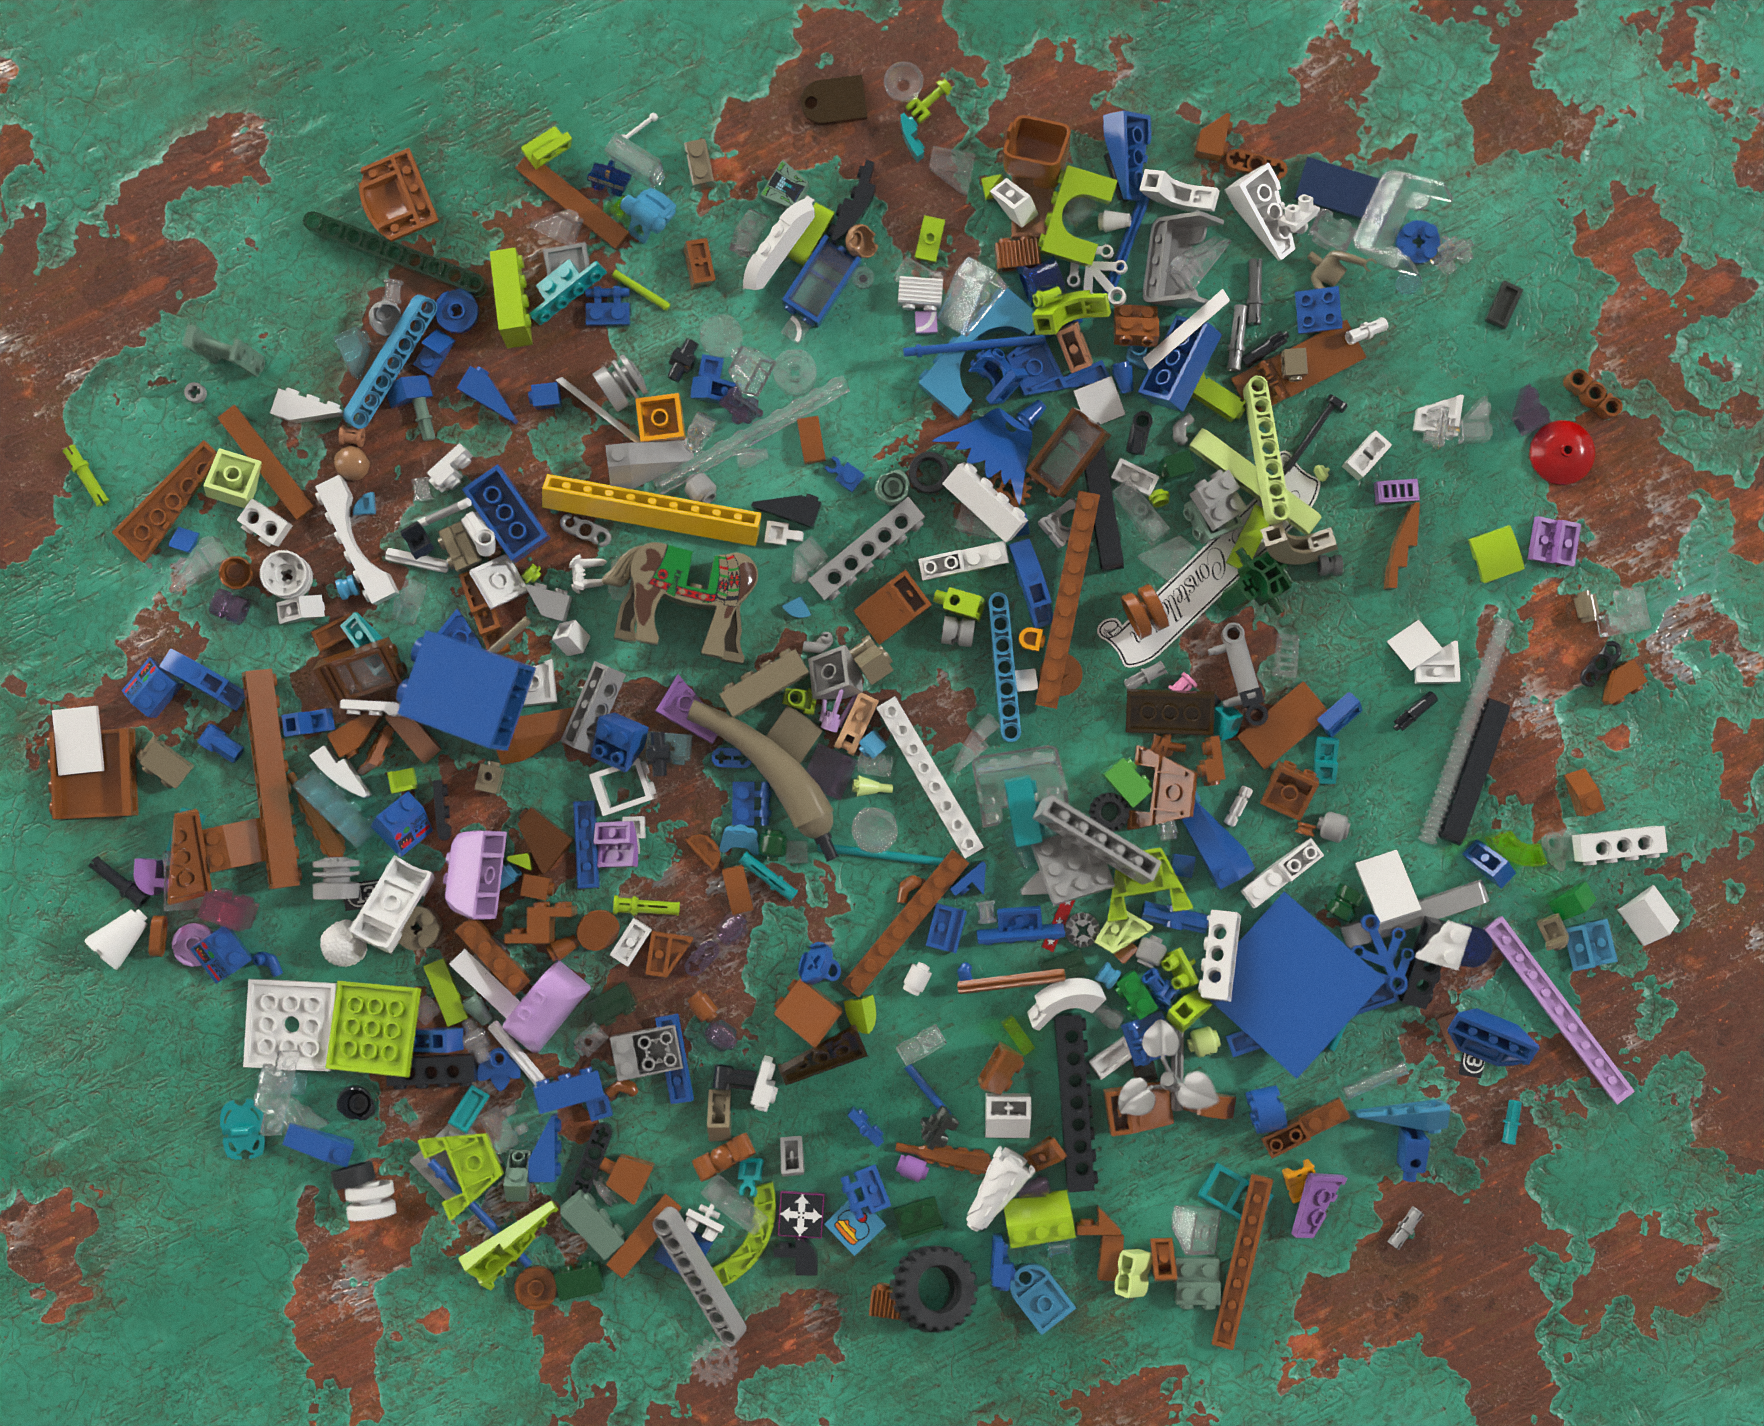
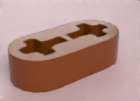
M154 915L151 920L149 955L152 957L164 956L168 928L167 916Z

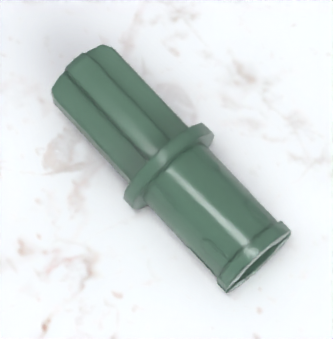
M426 398L413 399L412 403L417 417L415 421L419 424L423 441H431L435 439V433L431 422L433 417L429 414Z

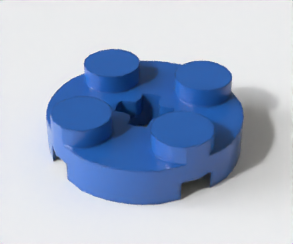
M1423 220L1407 223L1397 234L1395 241L1396 251L1409 264H1425L1436 255L1440 248V236L1437 227ZM1417 237L1423 241L1420 248H1417L1416 244L1412 242Z
M461 289L450 292L446 291L436 301V319L448 332L464 334L477 323L480 308L474 297L467 291ZM461 306L462 314L454 317L452 308Z

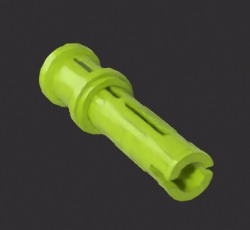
M614 895L613 914L615 915L617 913H631L632 916H635L638 913L679 916L680 902L639 900L637 896L621 898L618 895Z

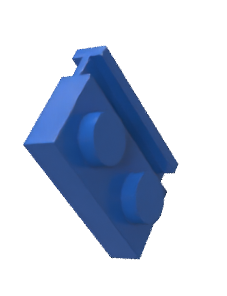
M936 903L926 946L957 953L967 910Z

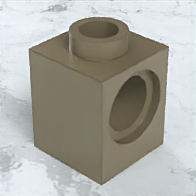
M1306 348L1284 349L1280 353L1282 379H1289V382L1302 381V378L1308 374Z

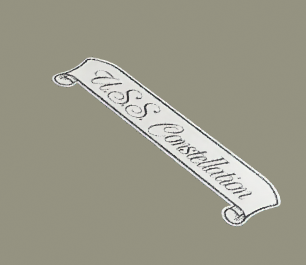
M1288 451L1280 452L1282 467L1286 465L1292 456ZM1296 463L1291 471L1287 472L1284 476L1286 489L1312 507L1319 493L1320 481L1306 473ZM1256 498L1247 505L1248 509L1239 514L1243 524H1245L1255 504L1263 508V504ZM1285 520L1282 522L1286 532L1293 527ZM1243 527L1210 541L1156 592L1167 614L1169 627L1157 631L1152 626V634L1141 640L1133 630L1129 620L1122 625L1118 619L1109 618L1099 624L1097 628L1098 635L1116 649L1124 666L1129 668L1140 666L1160 655L1222 595L1226 588L1240 578L1238 569L1226 564V561ZM1262 539L1253 559L1267 552L1264 539Z

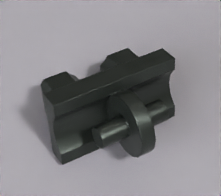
M941 1105L935 1115L932 1114L930 1118L922 1117L920 1120V1124L923 1126L921 1130L922 1138L927 1143L926 1147L930 1150H933L935 1146L944 1148L948 1142V1136L944 1132L946 1129L954 1131L959 1125L957 1118L950 1114L946 1106Z

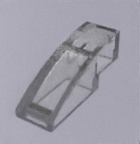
M990 713L973 728L962 744L952 769L954 774L958 773L989 747L984 739L1000 727Z

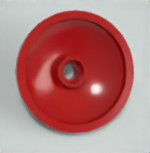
M1558 420L1546 424L1537 431L1530 444L1529 456L1533 469L1543 480L1555 485H1568L1581 480L1590 471L1595 459V446L1590 434L1582 426L1572 421ZM1565 447H1568L1570 449L1569 454H1566L1564 452Z

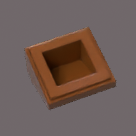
M1131 943L1113 955L1122 964H1125L1137 952L1138 948Z

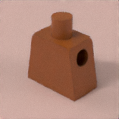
M621 1153L617 1162L604 1157L599 1169L610 1174L606 1185L628 1202L635 1205L655 1163Z

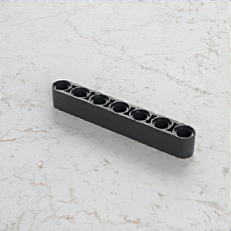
M1078 436L1080 451L1086 454L1091 446ZM1103 445L1084 470L1087 492L1100 495L1094 523V533L1101 571L1108 572L1124 569V560Z
M1491 698L1486 699L1440 826L1439 839L1458 846L1463 843L1506 723L1510 705Z

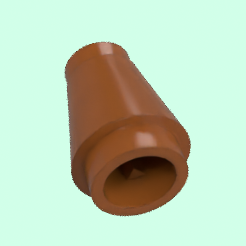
M573 934L550 942L546 949L553 962L557 960L561 961L580 945Z

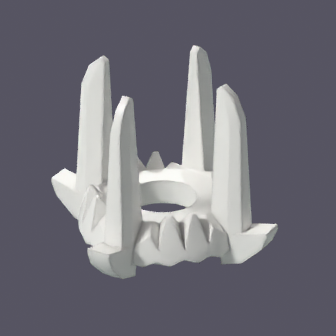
M580 554L575 556L569 564V568H572L573 584L571 586L573 591L580 594V590L604 585L601 581L602 579H584L583 576L586 574L583 573L585 571L583 568L603 566L607 561L604 559H581Z

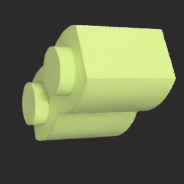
M1141 1249L1123 1250L1118 1261L1119 1273L1115 1279L1116 1294L1126 1298L1145 1296L1148 1289V1273L1152 1266L1151 1253Z

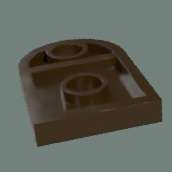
M862 75L817 80L807 85L801 95V109L804 116L810 122L818 125L867 120ZM815 99L818 104L814 109H809L805 105L807 100Z

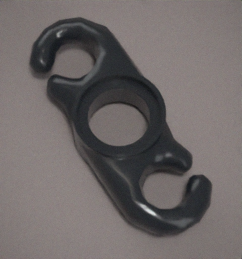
M1608 641L1606 643L1607 646L1615 647L1616 653L1610 655L1607 652V647H1603L1599 654L1591 658L1590 662L1580 673V681L1584 686H1595V682H1588L1586 680V674L1592 673L1594 680L1599 681L1604 673L1610 671L1621 656L1622 648L1620 644L1615 641ZM1598 658H1603L1606 661L1605 669H1597L1595 662Z

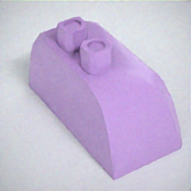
M469 831L459 833L453 840L451 851L446 854V862L449 864L448 873L444 875L443 884L446 885L445 898L447 904L456 913L471 919H496L507 832Z
M558 960L543 974L503 1024V1029L533 1053H539L590 991L591 987Z

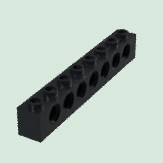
M1080 1012L1056 1014L1054 1016L1063 1146L1064 1152L1067 1155L1064 1158L1066 1186L1068 1192L1095 1191L1094 1184H1098L1097 1171H1093V1162H1096V1150L1092 1149L1091 1140H1095L1094 1127H1090L1089 1118H1093L1092 1105H1088V1096H1091V1084L1087 1083L1086 1075L1090 1074L1089 1061H1085L1084 1054L1088 1053L1087 1039L1083 1040V1031H1086V1018H1082ZM1069 1031L1077 1032V1038L1072 1042L1066 1040V1034ZM1073 1052L1079 1055L1078 1061L1069 1063L1067 1061L1068 1055ZM1074 1074L1080 1076V1082L1077 1085L1069 1084V1078ZM1073 1097H1081L1082 1103L1080 1106H1071L1070 1102ZM1077 1118L1084 1121L1083 1126L1079 1129L1072 1127L1073 1121ZM1082 1140L1085 1142L1084 1149L1080 1151L1075 1150V1142ZM1083 1162L1087 1164L1084 1172H1077L1075 1170L1078 1163Z

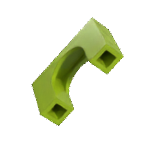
M1069 165L1066 166L1065 170H1061L1057 183H1060L1058 192L1054 191L1050 203L1054 207L1052 213H1047L1044 225L1048 226L1046 234L1042 233L1039 239L1040 253L1090 268L1098 244L1072 236L1063 225L1062 212L1064 206L1075 198H1088L1109 205L1118 180Z

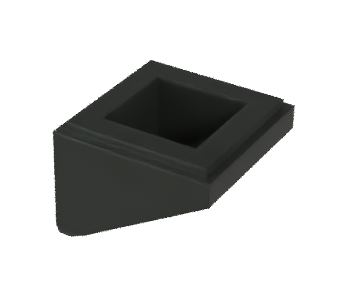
M1130 1059L1135 1078H1142L1146 1082L1158 1079L1154 1061H1151L1148 1065L1135 1067L1133 1059Z

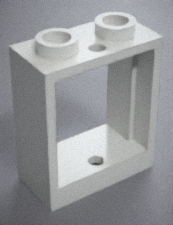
M637 758L632 765L636 766L646 796L614 807L611 806L602 776L620 770L610 767L589 774L603 816L655 799L654 794L657 793L653 781L649 782L647 774L650 772L646 761L642 762L641 758Z

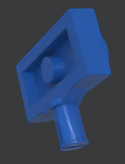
M854 1106L848 1111V1116L858 1126L860 1134L867 1136L876 1147H879L884 1142L882 1137L883 1131L876 1124L872 1126L867 1121L869 1116L862 1108L857 1110Z

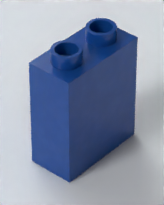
M426 630L424 637L418 638L412 647L411 660L415 663L410 678L403 680L398 688L396 699L400 703L397 714L482 746L508 751L536 668L447 635Z

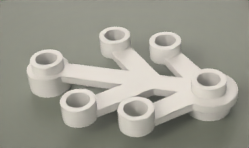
M1108 244L1098 246L1095 255H1101L1104 259H1110L1114 255V250ZM1105 249L1111 250L1108 255L1103 254ZM1123 260L1116 262L1093 261L1090 268L1085 267L1083 290H1090V294H1093V278H1095L1107 291L1110 303L1114 306H1121L1126 301V293L1122 288L1114 287L1101 271H1115L1117 274L1122 275L1127 272V264ZM1072 262L1067 283L1071 288H1077L1081 284V279L1078 276L1079 265ZM1119 264L1124 265V269L1121 271L1117 270ZM1072 278L1078 279L1076 284L1070 283ZM1117 294H1120L1122 296L1121 300L1119 301L1114 300V297Z

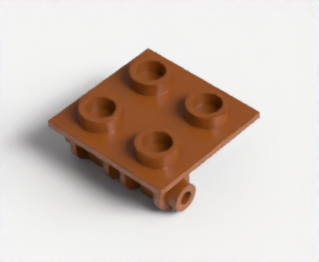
M1270 359L1263 360L1258 365L1231 378L1242 401H1244V386L1254 376H1262L1266 379L1272 406L1289 397ZM1251 385L1254 391L1259 392L1257 386ZM1255 406L1258 412L1263 411L1261 407Z

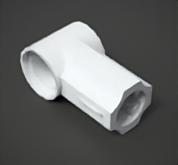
M472 511L466 514L461 519V522L476 545L477 552L482 556L492 555L496 550L494 533L487 527L478 512Z

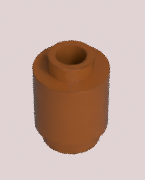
M701 990L687 1000L690 1004L688 1007L701 1023L703 1021L709 1023L718 1015L715 1012L718 1010V1007Z

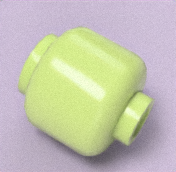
M1209 1026L1191 1031L1190 1039L1187 1040L1190 1053L1194 1052L1199 1058L1217 1053L1218 1047L1221 1046L1217 1031L1212 1030Z

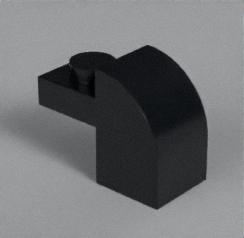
M796 1237V1244H792L791 1241H779L778 1244H774L773 1258H795V1275L817 1276L818 1253L816 1247L809 1239Z

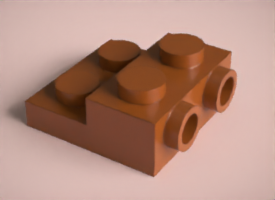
M1114 306V345L1157 347L1159 340L1158 306Z
M1219 736L1205 737L1201 746L1203 755H1207V759L1199 760V765H1196L1198 778H1201L1204 786L1219 785L1220 780L1226 779Z
M1285 760L1284 763L1278 761L1260 800V804L1300 821L1319 785V778L1316 777L1317 774L1309 769H1305L1304 772L1296 769V764L1291 761Z

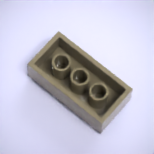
M789 648L779 654L780 658L772 662L770 659L760 665L761 670L758 672L750 671L741 677V682L736 685L731 682L722 688L723 692L719 695L734 718L739 717L810 674L796 650L791 651Z

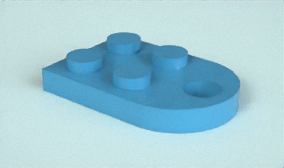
M1026 1263L1015 1270V1280L1010 1281L1012 1297L1041 1335L1076 1309V1306L1057 1281L1042 1265ZM1024 1271L1031 1274L1030 1281L1026 1283L1019 1280V1275Z

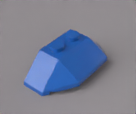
M1478 1008L1458 1012L1447 1029L1457 1050L1498 1067L1518 1064L1529 1065L1539 1050V1045L1517 1024Z

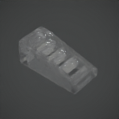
M1277 633L1273 677L1296 679L1299 636ZM1282 640L1293 641V646L1283 645ZM1281 649L1292 650V654L1281 653ZM1281 657L1291 658V662H1283ZM1280 666L1291 667L1290 671L1280 670Z

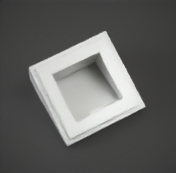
M1036 669L1015 670L1017 692L1038 690Z

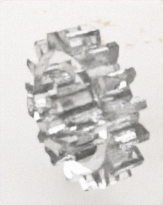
M715 1337L712 1338L711 1343L705 1339L703 1341L704 1346L698 1344L696 1347L698 1352H693L692 1357L696 1359L691 1362V1366L696 1367L693 1370V1375H700L699 1382L705 1379L706 1386H709L710 1382H714V1386L717 1387L720 1381L723 1385H726V1378L732 1380L734 1377L732 1372H737L738 1367L734 1364L739 1362V1358L733 1357L737 1354V1350H730L731 1347L724 1345L721 1341L716 1342ZM726 1356H728L729 1358V1367L727 1366L728 1364L725 1363ZM701 1357L703 1358L702 1360L705 1362L704 1368H702L701 1366ZM716 1359L719 1360V1363H718V1364H717V1363H715L714 1365L711 1364V1361H712V1360H713V1361H715Z

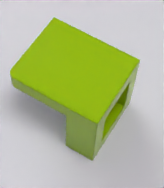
M414 768L387 772L391 794L418 789Z

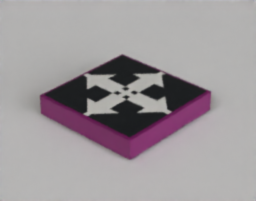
M781 1190L778 1236L822 1238L825 1193Z

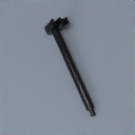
M1332 394L1328 395L1326 398L1327 407L1283 467L1284 476L1287 472L1291 471L1332 411L1337 409L1343 413L1348 407L1347 403Z

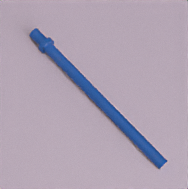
M1031 335L929 346L917 344L915 347L903 348L904 357L917 356V358H920L922 355L1039 344L1045 343L1046 339L1045 335Z
M434 1158L428 1162L427 1165L436 1173L434 1176L437 1179L440 1178L456 1195L463 1193L461 1186L446 1172L447 1168L445 1166L442 1167ZM475 1201L468 1206L494 1235L502 1231ZM524 1253L518 1258V1261L525 1268L532 1263Z

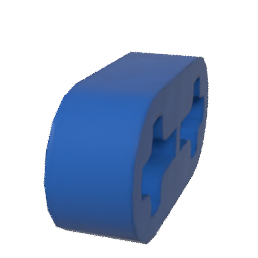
M717 748L712 753V761L718 767L747 768L752 764L750 760L745 761V765H742L740 760H734V756L742 755L737 748ZM720 751H724V755L731 756V760H724L723 764H720V761L716 759V755H720Z

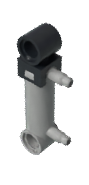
M1229 623L1221 633V640L1224 644L1208 649V654L1211 656L1226 652L1238 695L1223 701V706L1226 708L1240 705L1241 710L1247 708L1244 714L1246 724L1250 727L1258 728L1268 719L1267 709L1260 705L1265 700L1261 687L1258 685L1245 640L1244 629L1238 623ZM1235 630L1238 633V639H1229L1227 631ZM1259 711L1262 715L1261 721H1253L1250 715L1251 712Z

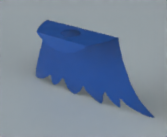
M996 408L981 418L932 440V442H960L956 447L957 450L971 448L967 463L973 464L985 460V474L987 478L1001 470L1004 484L1011 479L1017 502L1020 505L1025 470L1032 445V431L1001 408ZM1005 423H1010L1017 430L1010 432L1007 430Z

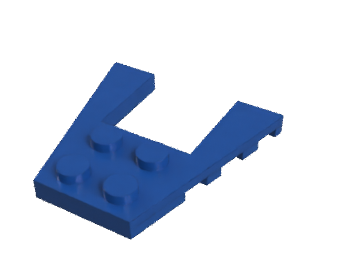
M1076 319L1066 323L1065 325L1073 323L1075 321H1078V323L1081 324L1083 322V319ZM1056 334L1045 335V339L1055 336ZM1046 341L1039 344L1019 345L1005 357L1013 369L1025 368L1029 374L1019 385L1023 397L1087 386L1110 377L1102 360L1063 377Z

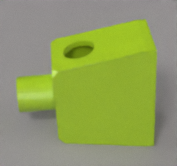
M950 587L948 592L936 590L933 602L942 604L946 612L973 619L977 622H980L986 604L982 596ZM959 599L960 602L954 605V601Z

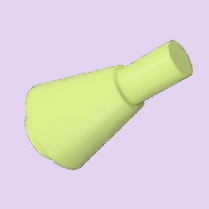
M859 775L852 782V792L856 793V797L878 792L892 793L893 784H881Z

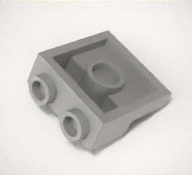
M1220 469L1210 476L1211 481L1207 482L1204 479L1194 485L1196 490L1189 494L1212 531L1248 509L1237 492L1240 486L1229 470L1223 473Z

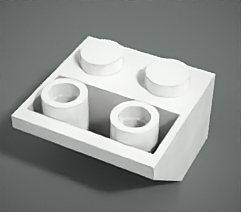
M986 1093L985 1138H1029L1031 1123L1030 1094L1002 1093L999 1095L996 1093Z

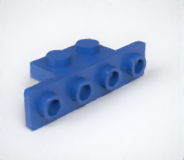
M1041 906L997 909L998 928L977 930L978 944L992 945L998 942L1014 943L1024 940L1033 942L1038 939L1056 940L1065 937L1063 923L1042 925Z

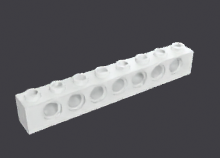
M896 697L876 707L963 857L967 858L984 848Z

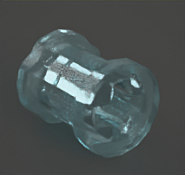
M1069 1239L1047 1242L1049 1258L1061 1254L1071 1255Z

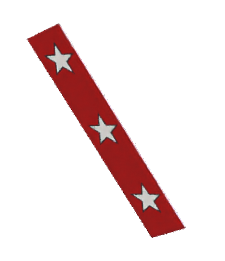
M1075 900L1059 905L1052 924L1063 923L1065 926ZM1045 939L1042 947L1054 952L1059 939Z

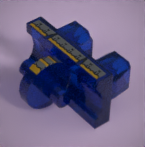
M610 160L608 165L595 162L587 176V180L591 181L593 189L600 191L606 186L611 188V193L614 196L621 197L631 180L632 174L615 168V161Z

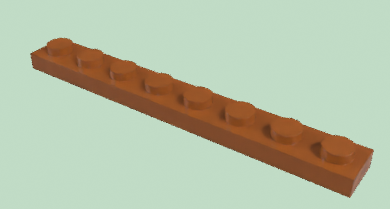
M952 849L844 979L842 984L859 997L968 866L969 862Z
M1254 1173L1251 1174L1212 1345L1230 1350L1234 1348L1273 1184L1272 1178Z

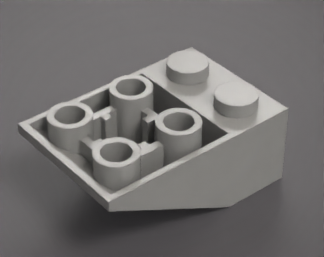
M675 1025L611 1035L610 1037L618 1081L683 1068Z

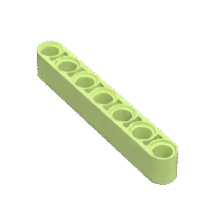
M1254 376L1244 386L1243 396L1244 400H1246L1245 407L1266 522L1273 526L1282 523L1289 516L1290 507L1268 383L1264 377ZM1251 385L1257 386L1259 392L1254 391ZM1255 406L1261 407L1262 410H1263V413H1262V412H1258V411L1256 410ZM1259 426L1265 428L1266 433H1262L1259 430ZM1262 447L1268 448L1270 454H1266ZM1266 468H1270L1274 475L1268 474ZM1270 489H1274L1277 492V496H1273L1270 493ZM1273 510L1279 511L1281 517H1277Z
M1202 428L1189 444L1190 450L1218 471L1221 469L1224 473L1229 470L1238 485L1262 503L1256 466L1212 433ZM1270 489V493L1273 496H1277V492L1274 489ZM1287 490L1290 514L1285 521L1303 534L1309 535L1322 517L1317 511ZM1273 510L1274 513L1281 517L1279 511Z

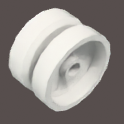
M372 1180L344 1189L345 1199L349 1202H355L346 1207L347 1219L350 1221L378 1219L396 1213L395 1200L387 1198L394 1193L393 1180Z

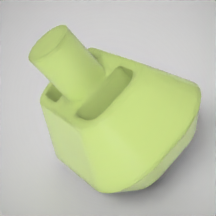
M1317 465L1314 468V473L1319 481L1324 482L1329 476L1327 472L1330 469L1328 467L1325 468L1323 465Z

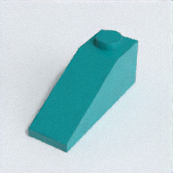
M354 612L340 625L355 648L384 639L358 612ZM379 654L363 658L375 676H389Z

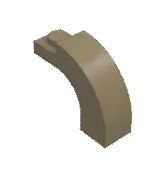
M1282 523L1261 529L1269 555L1282 563H1312L1319 561L1317 556L1338 549L1331 527L1305 536L1288 534Z

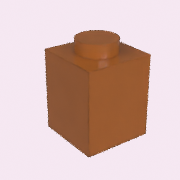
M530 873L524 874L520 896L548 900L549 896H553L555 890V883H552L553 878Z

